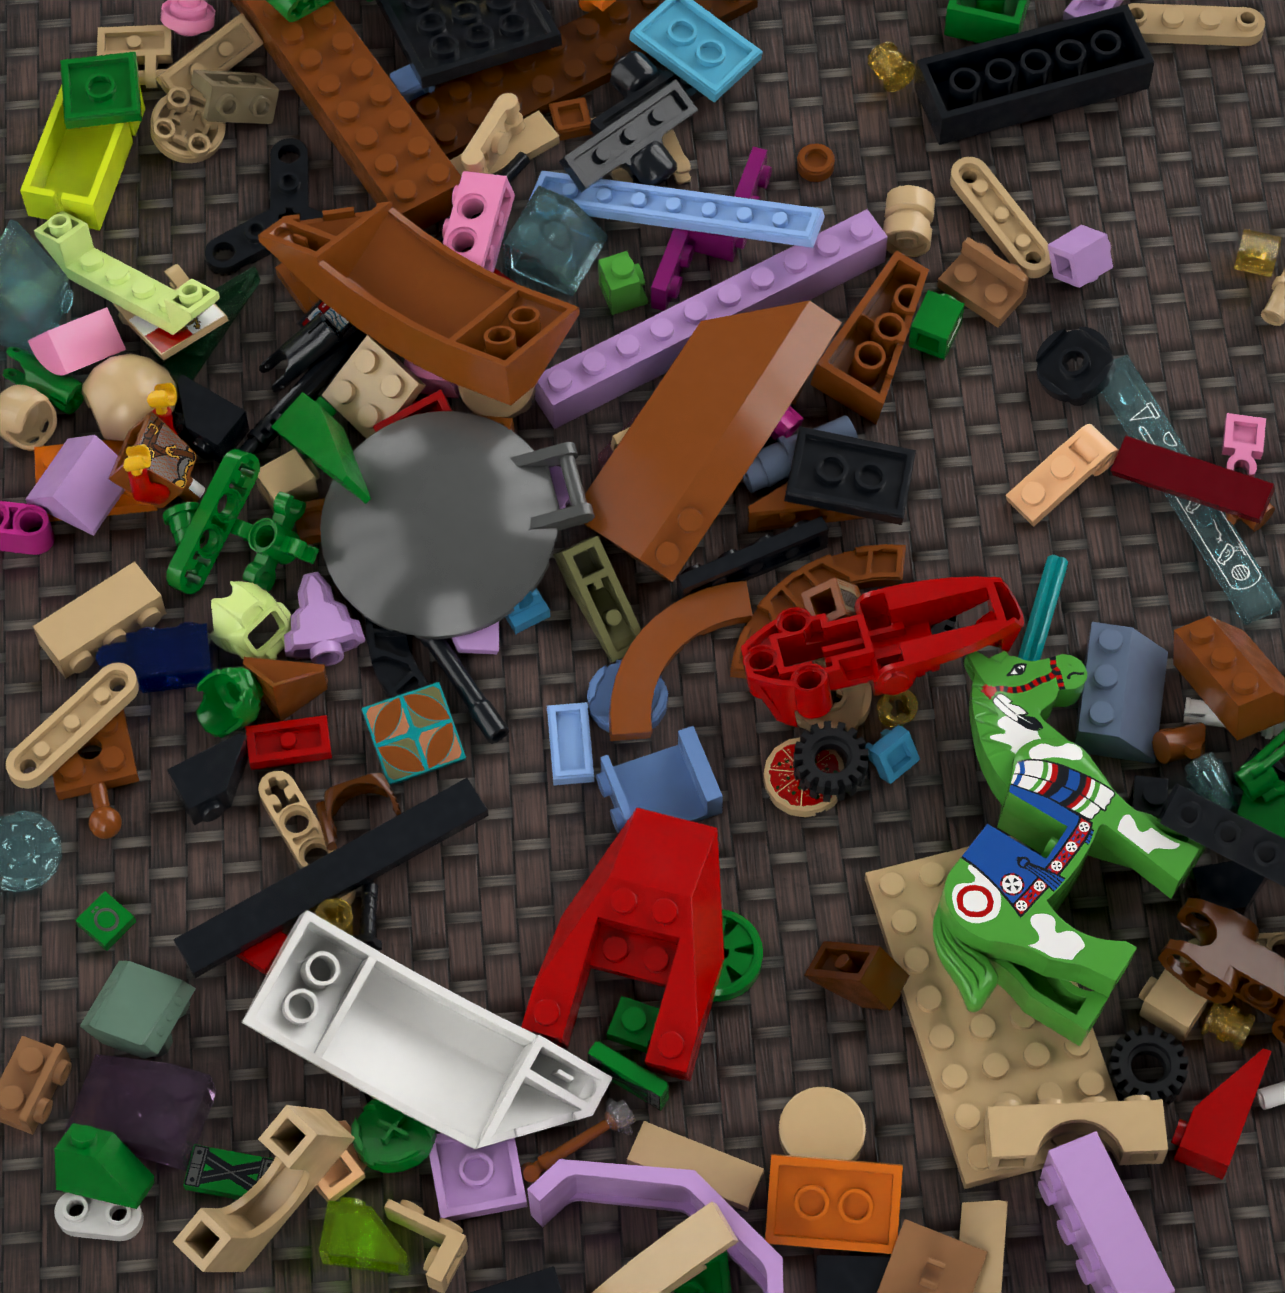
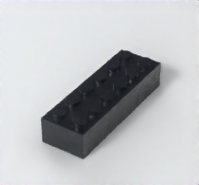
M1128 4L919 59L916 63L914 88L939 145L1149 89L1154 60Z

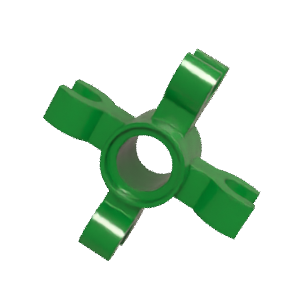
M281 491L274 500L272 519L262 518L254 524L236 519L230 532L235 536L243 538L244 541L249 543L250 548L257 552L254 561L245 568L243 580L254 583L267 591H270L275 583L277 564L285 565L292 562L295 558L314 564L319 552L318 548L307 545V542L302 541L299 535L292 531L295 522L303 516L306 503L294 499V496Z

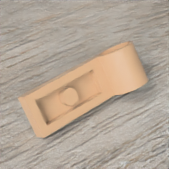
M1087 424L1059 446L1008 492L1006 500L1034 527L1091 475L1098 476L1105 472L1114 463L1119 450L1092 424Z

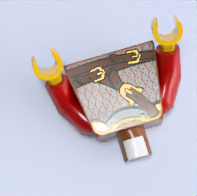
M172 383L157 384L154 388L155 391H152L147 397L149 406L155 409L128 431L108 479L132 493L136 501L151 504L156 508H164L177 496L185 502H198L205 491V487L190 476L197 456L175 431L172 410L169 408V406H174L176 403V388Z

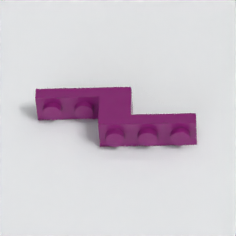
M752 147L734 197L761 200L758 193L760 188H767L772 172V167L767 166V150ZM674 228L651 286V308L665 311L671 298H678L683 280L680 273L683 267L689 268L694 252L733 262L737 249H744L747 239Z

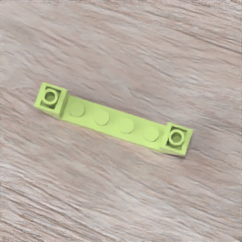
M60 211L34 230L37 239L71 281L172 335L179 332L220 299L219 292L192 278L177 290H174L94 248L88 224L64 211Z

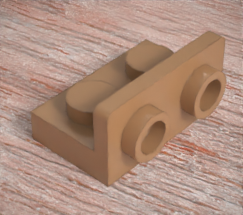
M967 237L962 243L961 254L938 278L937 287L948 295L953 296L957 301L965 303L966 307L999 328L1026 298L1029 277L1019 266L1007 263L995 255L987 245L977 243L970 237Z
M25 1036L21 1037L0 1078L1 1123L33 1135L38 1124L46 1122L53 1106L51 1098L57 1086L65 1084L72 1068L71 1058L64 1045L56 1043L54 1047H51Z

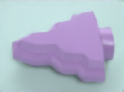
M319 572L304 574L297 593L299 608L291 615V630L284 635L285 655L295 659H311L312 663L325 664V667L335 665L343 660L344 652L357 648L365 642L360 622L350 618L346 605L334 600L331 586Z

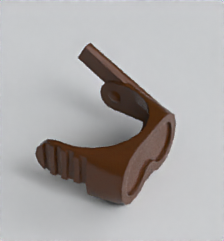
M367 774L332 786L324 792V800L316 804V811L327 850L338 849L336 839H338L337 828L335 827L333 816L337 814L345 802L355 796L373 793L390 798L396 816L402 814L397 799L384 774Z

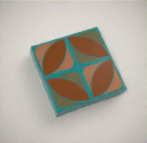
M440 682L361 709L383 773L390 786L466 760V755Z

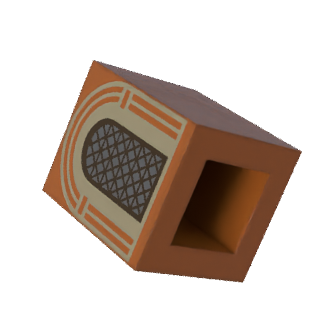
M836 577L801 593L805 609L809 611L811 616L825 613L830 621L856 615L854 605L858 597L861 596L858 586Z

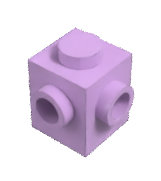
M1080 225L1048 244L1053 277L1080 288L1087 283L1094 282L1100 275L1113 268L1110 253L1111 245L1107 234L1087 226Z

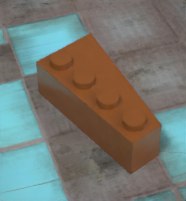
M896 250L818 361L810 385L872 423L877 424L929 269Z

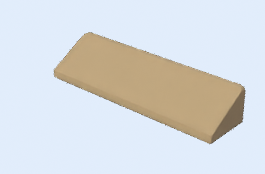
M994 1200L962 1203L959 1241L988 1252L973 1293H1001L1008 1201Z

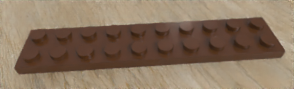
M616 0L604 11L597 8L559 27L562 38L561 46L456 78L434 89L433 92H428L410 101L408 104L448 159L451 160L464 152L493 104L502 94L512 93L517 96L520 105L519 112L523 115V119L538 110L544 115L549 112L550 103L576 99L610 82L612 67L626 53L639 51L650 61L654 60L652 56L631 42L629 37L630 32L665 0ZM694 0L724 23L758 7V0Z

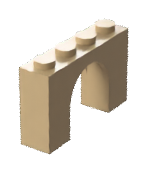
M286 1105L258 1138L276 1156L265 1174L247 1193L232 1204L223 1208H200L174 1239L173 1243L202 1272H244L355 1138L325 1109Z

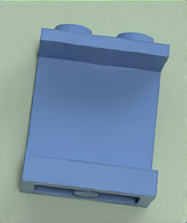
M694 726L678 731V745L614 767L609 755L600 757L601 773L596 774V779L602 796L604 798L610 796L614 805V809L610 810V814L617 833L621 831L636 808L693 822L722 813L723 796Z

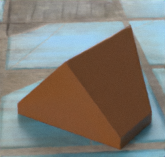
M244 657L243 667L255 676L264 693L262 700L280 721L285 720L328 688L325 664Z

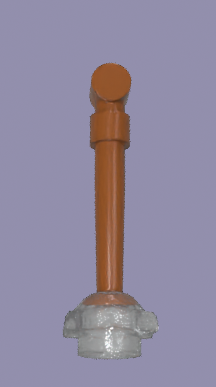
M611 1097L608 1098L605 1102L604 1120L551 1152L547 1151L538 1156V1160L535 1162L524 1163L521 1166L522 1177L528 1182H535L539 1178L540 1173L546 1172L559 1159L566 1158L609 1129L624 1133L625 1135L632 1134L633 1131L630 1125L636 1122V1119L626 1102L622 1099L616 1103Z

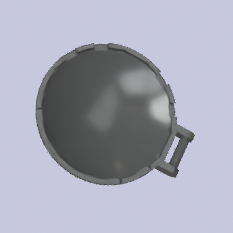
M458 411L427 412L398 420L383 427L368 437L353 451L371 499L367 504H364L333 479L322 509L320 525L321 545L327 569L343 597L361 612L365 618L391 632L395 630L404 634L415 635L416 638L420 639L454 638L485 629L514 611L513 607L521 602L530 591L533 593L543 579L550 565L549 560L555 541L557 542L558 531L588 523L595 518L592 504L587 503L575 460L578 457V452L574 442H564L534 451L515 432L488 418ZM557 465L561 466L571 503L570 507L563 509L559 507L549 470L550 467Z

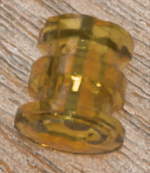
M891 41L877 45L868 55L867 63L871 69L875 70L878 78L883 80V87L888 92H895L911 82L915 76L916 68L912 62L907 61L901 52L897 51V46Z
M1213 1002L1202 1024L1200 1034L1205 1035L1210 1031L1217 1035L1216 1040L1223 1043L1225 1040L1233 1043V1048L1240 1050L1256 1016L1251 1013L1245 1016L1239 1013L1240 1008L1231 1005L1229 1008L1223 1005V1003Z

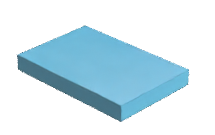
M665 0L630 32L629 37L631 42L714 103L761 60L763 53L761 49L694 0Z

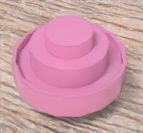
M167 0L162 4L160 20L164 26L179 35L197 36L200 33L210 31L214 27L216 11L205 0Z

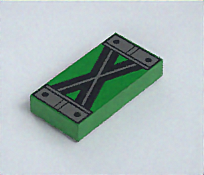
M595 1041L588 1052V1063L613 1077L611 1080L613 1083L661 1111L669 1099L668 1082L603 1043Z
M194 1144L183 1186L185 1190L238 1200L260 1180L274 1159Z

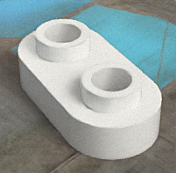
M65 1193L59 1198L54 1211L55 1219L63 1232L70 1236L126 1241L139 1233L144 1221L140 1205L137 1209L71 1193ZM73 1206H84L83 1212L80 1215H69V1211ZM124 1209L127 1211L124 1219L120 1221L112 1219V1215L116 1210Z

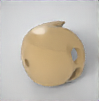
M20 384L13 385L0 393V436L15 447L27 451H34V447L43 446L51 438L57 426L56 411L49 398L30 386ZM48 421L49 425L47 430L45 432H42L45 423ZM39 438V440H37L36 442L29 443L32 440Z

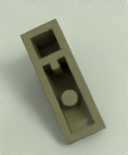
M589 537L553 554L569 591L609 660L613 663L625 656L631 643L640 633L641 628L599 537Z

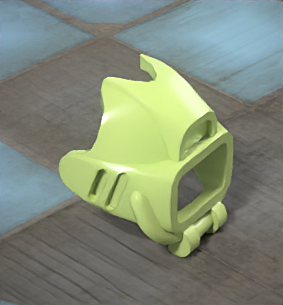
M230 581L232 594L225 598H214L211 600L214 631L209 634L210 638L223 650L237 654L242 659L244 657L276 660L277 655L285 648L284 635L291 630L290 611L283 603L276 602L260 586L250 582ZM271 613L279 629L259 649H255L249 641L248 635Z

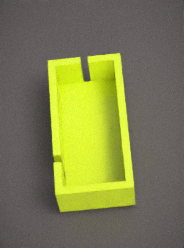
M61 84L20 190L28 216L49 220L60 211H64L87 223L90 229L100 231L132 147V135L136 136L141 121L66 129ZM140 88L141 112L143 117L145 112V105Z

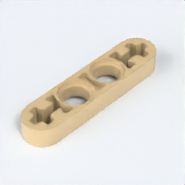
M272 771L263 776L258 787L262 804L300 869L309 865L305 861V856L311 849L322 848L328 854L333 852L334 850H327L320 823L294 779L283 771ZM277 785L280 789H284L286 801L289 805L282 808L278 797L272 794L271 787ZM296 815L306 817L309 823L302 832L292 833L286 829V823L291 817ZM356 890L328 904L325 908L331 911L347 909L355 899Z

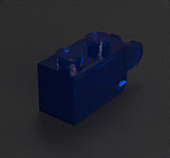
M185 622L177 627L163 629L144 627L137 632L126 633V642L112 643L110 646L107 644L106 646L102 645L101 648H98L95 656L97 664L100 665V670L112 663L129 665L135 671L139 683V691L142 693L197 687L204 677L214 671L212 640L207 623Z

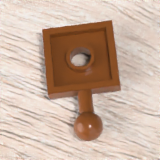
M124 709L52 774L59 801L91 793L94 811L89 817V829L93 835L101 839L114 837L122 826L119 812L110 807L107 789L139 782ZM95 745L102 748L100 754L93 759L80 757L82 750L88 746Z

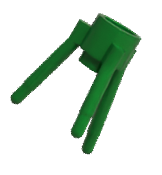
M1285 728L1255 757L1239 767L1240 770L1234 773L1239 786L1251 801L1261 796L1262 800L1267 803L1273 798L1285 794V784L1274 787L1273 783L1279 780L1272 767V765L1285 756V744L1276 750L1285 741Z

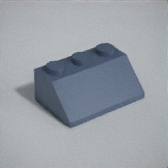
M1092 622L1084 660L1088 676L1079 699L1074 743L1082 747L1088 754L1155 764L1156 756L1153 751L1152 740L1154 734L1159 732L1168 651L1132 627Z

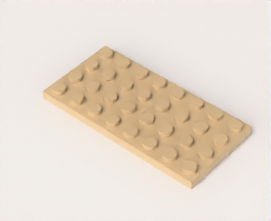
M1009 836L1017 842L1021 843L1022 845L1026 846L1027 848L1031 849L1029 846L1017 840L1016 838ZM969 846L865 873V882L889 956L910 975L901 994L964 1189L1042 1169L1048 1150L1085 1136L1083 1134H1065L1050 1140L1037 1154L1032 1169L988 1170L984 1126L987 1106H994V1103L1002 1100H1016L1020 1102V1105H1031L1048 1098L1062 1099L1063 1103H1081L1082 1099L1094 1096L1104 1097L1107 1101H1118L1093 1027L1082 1045L1078 1046L1024 1013L1016 1001L998 984L982 1009L977 1012L967 1010L957 986L938 957L933 938V920L947 876ZM1070 981L1073 985L1078 987V984L1076 982Z

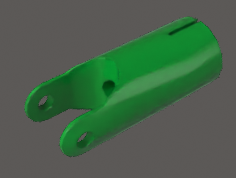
M14 346L7 349V355L20 363L25 374L17 369L7 368L3 370V377L16 385H26L36 389L48 397L54 407L66 414L74 413L81 406L84 400L82 382L68 374L56 375L42 366L35 355L20 347Z

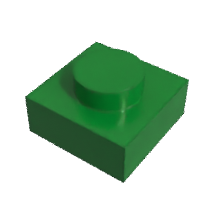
M621 996L607 1031V1039L647 1053L659 1008Z

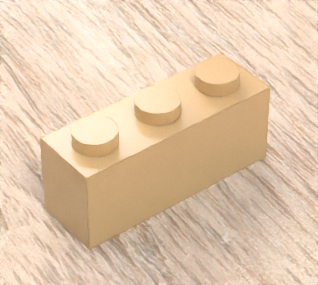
M134 561L34 625L33 628L40 646L66 679L74 673H81L87 670L94 660L106 652L121 648L128 638L142 629L152 628L167 613L161 594Z

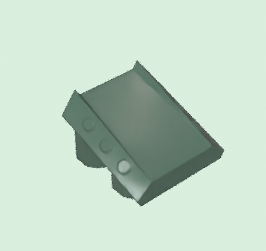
M118 961L80 1027L102 1044L146 1059L163 1056L168 1053L173 1043L171 1031L178 1019L186 1014L190 1006V998L196 988L181 979L134 962Z

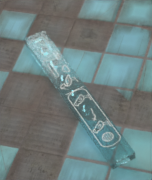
M1124 355L1115 359L1116 371L1102 393L1128 436L1190 456L1129 356ZM1163 492L1243 623L1247 625L1279 611L1282 602L1234 525L1226 519L1225 512Z

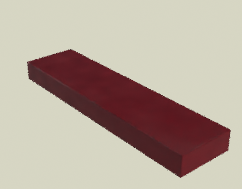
M1126 435L1111 468L1113 476L1259 524L1275 491L1274 483Z

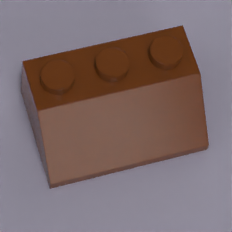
M1211 616L1174 630L1173 665L1237 741L1285 721V677L1244 630Z

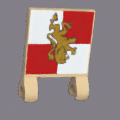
M178 264L164 271L171 281L169 283L170 287L174 290H177L181 285L190 280ZM113 303L114 307L119 311L118 317L120 321L125 325H129L163 361L229 321L227 315L214 303L199 317L172 335Z

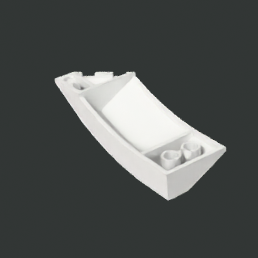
M308 910L303 912L295 922L241 1022L358 1090L473 1149L593 1116L613 1078L541 1035H536L412 971Z

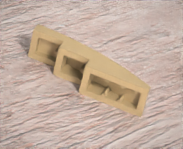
M710 1202L635 1256L592 1293H675V1289L707 1269L706 1263L739 1241L718 1205Z

